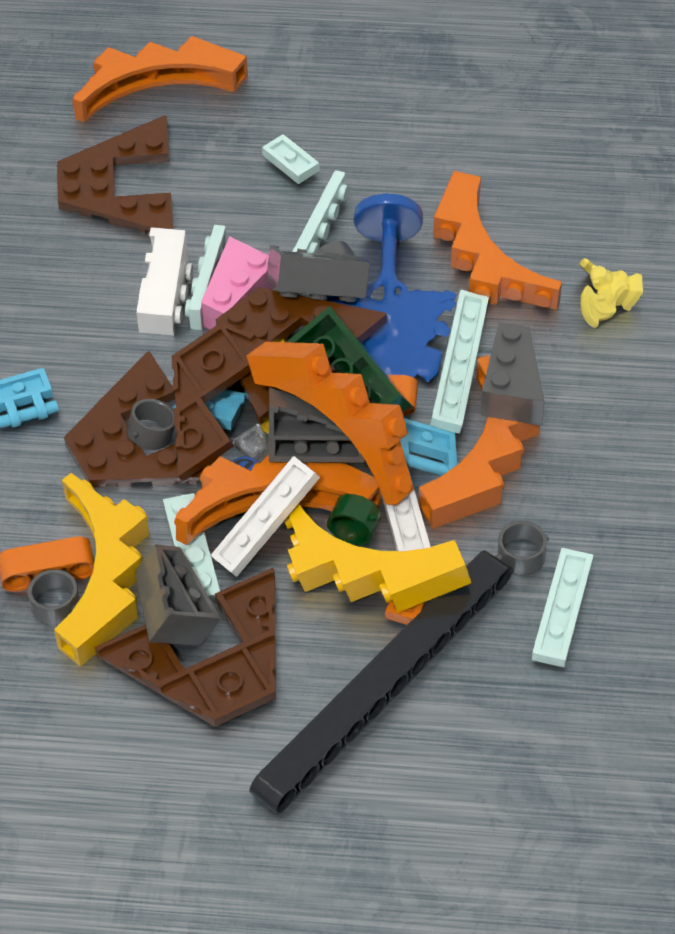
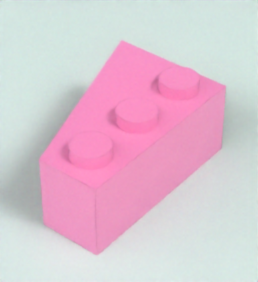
M229 236L201 301L204 327L208 329L215 327L218 317L257 287L273 290L271 284L266 280L269 255Z

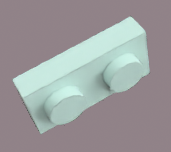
M284 134L262 147V155L297 184L320 171L319 162Z

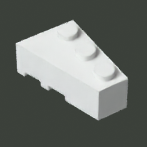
M151 227L149 237L151 238L152 253H146L145 263H149L146 278H142L136 312L139 333L174 336L177 324L182 323L183 307L181 305L182 302H186L188 299V285L186 284L187 281H192L193 263H189L186 230Z

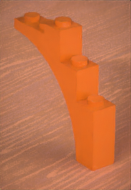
M191 36L184 45L182 44L178 51L150 41L137 53L136 57L108 47L95 59L93 65L95 75H92L86 85L75 93L72 104L74 106L75 119L85 123L98 110L112 101L151 87L172 84H196L235 92L248 77L247 56Z
M453 171L434 215L433 228L434 238L454 242L451 247V268L472 272L469 292L489 297L488 303L497 305L500 297L557 310L561 299L562 282L539 275L519 265L498 248L484 229L477 209L480 200L481 177Z
M264 342L246 355L255 384L275 387L294 394L317 408L343 431L366 460L379 485L385 504L396 505L414 490L400 442L408 434L400 405L370 403L361 374L332 373L323 344Z
M489 355L477 358L476 379L481 390L483 389L490 361ZM488 417L483 433L467 456L441 477L419 487V508L431 529L501 504V493L504 490V482L501 476L520 469L521 455L524 454L521 441L539 435L540 425Z
M268 454L261 463H256L250 471L219 456L211 466H206L202 471L200 477L202 489L198 490L194 499L186 508H181L176 514L174 520L176 540L187 545L201 532L218 522L247 512L288 462H269ZM303 462L320 478L299 502L301 507L332 511L337 499L344 494L363 496L372 501L377 508L380 506L382 493L375 477L343 462Z

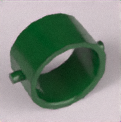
M344 494L337 499L327 520V528L334 537L354 546H364L372 540L381 520V512L372 501L363 496Z

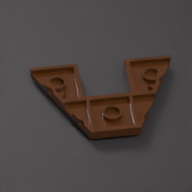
M167 116L159 117L57 161L59 209L68 212H78L82 216L92 218L93 215L108 219L110 224L124 228H135L145 234L147 231H150L151 227L173 229L171 192L115 196L114 165L169 161Z
M257 287L218 317L216 325L223 321L233 325L237 330H245L255 334L256 338L266 342H281L301 325L305 327L330 306L342 317L358 339L363 342L387 322V314L385 312L313 299L301 295L297 297H284L276 290ZM250 372L239 381L246 391V397L253 407L257 422L261 425L269 419L270 387L255 384L252 372Z
M223 321L172 355V369L174 370L173 391L175 392L176 408H174V426L177 430L175 447L178 452V471H176V474L182 482L234 447L205 403L249 374L251 369L246 355L266 342L256 338L255 334L245 330H237L233 325ZM330 366L331 372L337 373L335 368ZM270 387L279 391H283L275 387Z
M150 351L146 352L64 436L65 446L83 476L93 488L107 487L109 485L131 487V483L152 482V486H170L178 483L197 485V481H200L204 468L183 482L176 474V471H178V452L175 444L146 456L142 448L128 438L126 432L127 424L124 420L130 418L132 407L137 401L156 399L168 403L175 400L173 386ZM215 459L208 465L211 466L217 459Z
M268 569L215 593L216 603L241 642L232 648L184 669L169 643L149 642L145 624L94 647L96 656L214 727L276 699L275 569Z

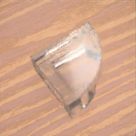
M259 424L233 439L234 446L244 456L258 461L263 455L265 439Z

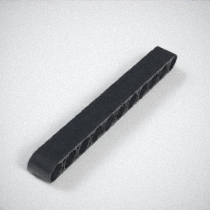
M486 550L481 551L466 566L472 583L434 598L259 772L250 786V794L276 814L285 811L503 589L512 575V567Z

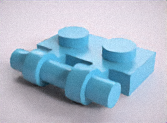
M44 367L0 380V412L7 411V414L0 416V429L8 426L12 428L19 427L22 422L35 418L43 420L48 418L49 414L59 412L56 400L46 403L43 401L53 397L52 388ZM30 403H33L34 405L33 407H29L17 411L16 408Z

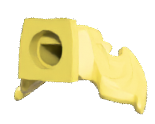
M586 258L582 259L578 264L584 271L590 274L592 285L597 289L595 294L592 288L587 285L581 294L580 301L582 315L585 321L593 328L598 327L599 321L613 317L616 313V306L622 305L623 309L630 311L643 293L641 274L636 273L629 277L622 270L610 272L603 266H595Z

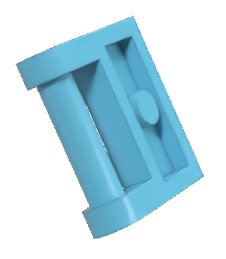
M404 418L408 434L400 442L408 467L442 476L458 465L454 432ZM409 451L441 460L443 463L409 454Z

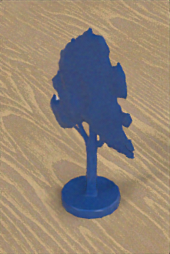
M389 193L373 195L363 199L355 207L353 222L356 230L365 238L382 242L381 272L374 282L367 284L366 298L356 297L355 302L339 300L338 296L327 295L325 301L385 312L387 314V322L365 339L362 344L388 375H407L415 378L418 374L424 377L426 382H430L438 374L442 353L438 349L428 347L427 343L434 339L436 335L447 337L450 334L451 330L444 321L436 320L445 310L451 312L452 308L457 304L454 301L457 295L455 292L448 290L443 292L419 289L408 291L407 286L398 280L396 276L397 242L414 237L421 230L423 212L420 205L413 199L403 195ZM380 286H384V298L381 301L373 300L371 298L373 291ZM398 287L401 291L400 295L396 294V288Z

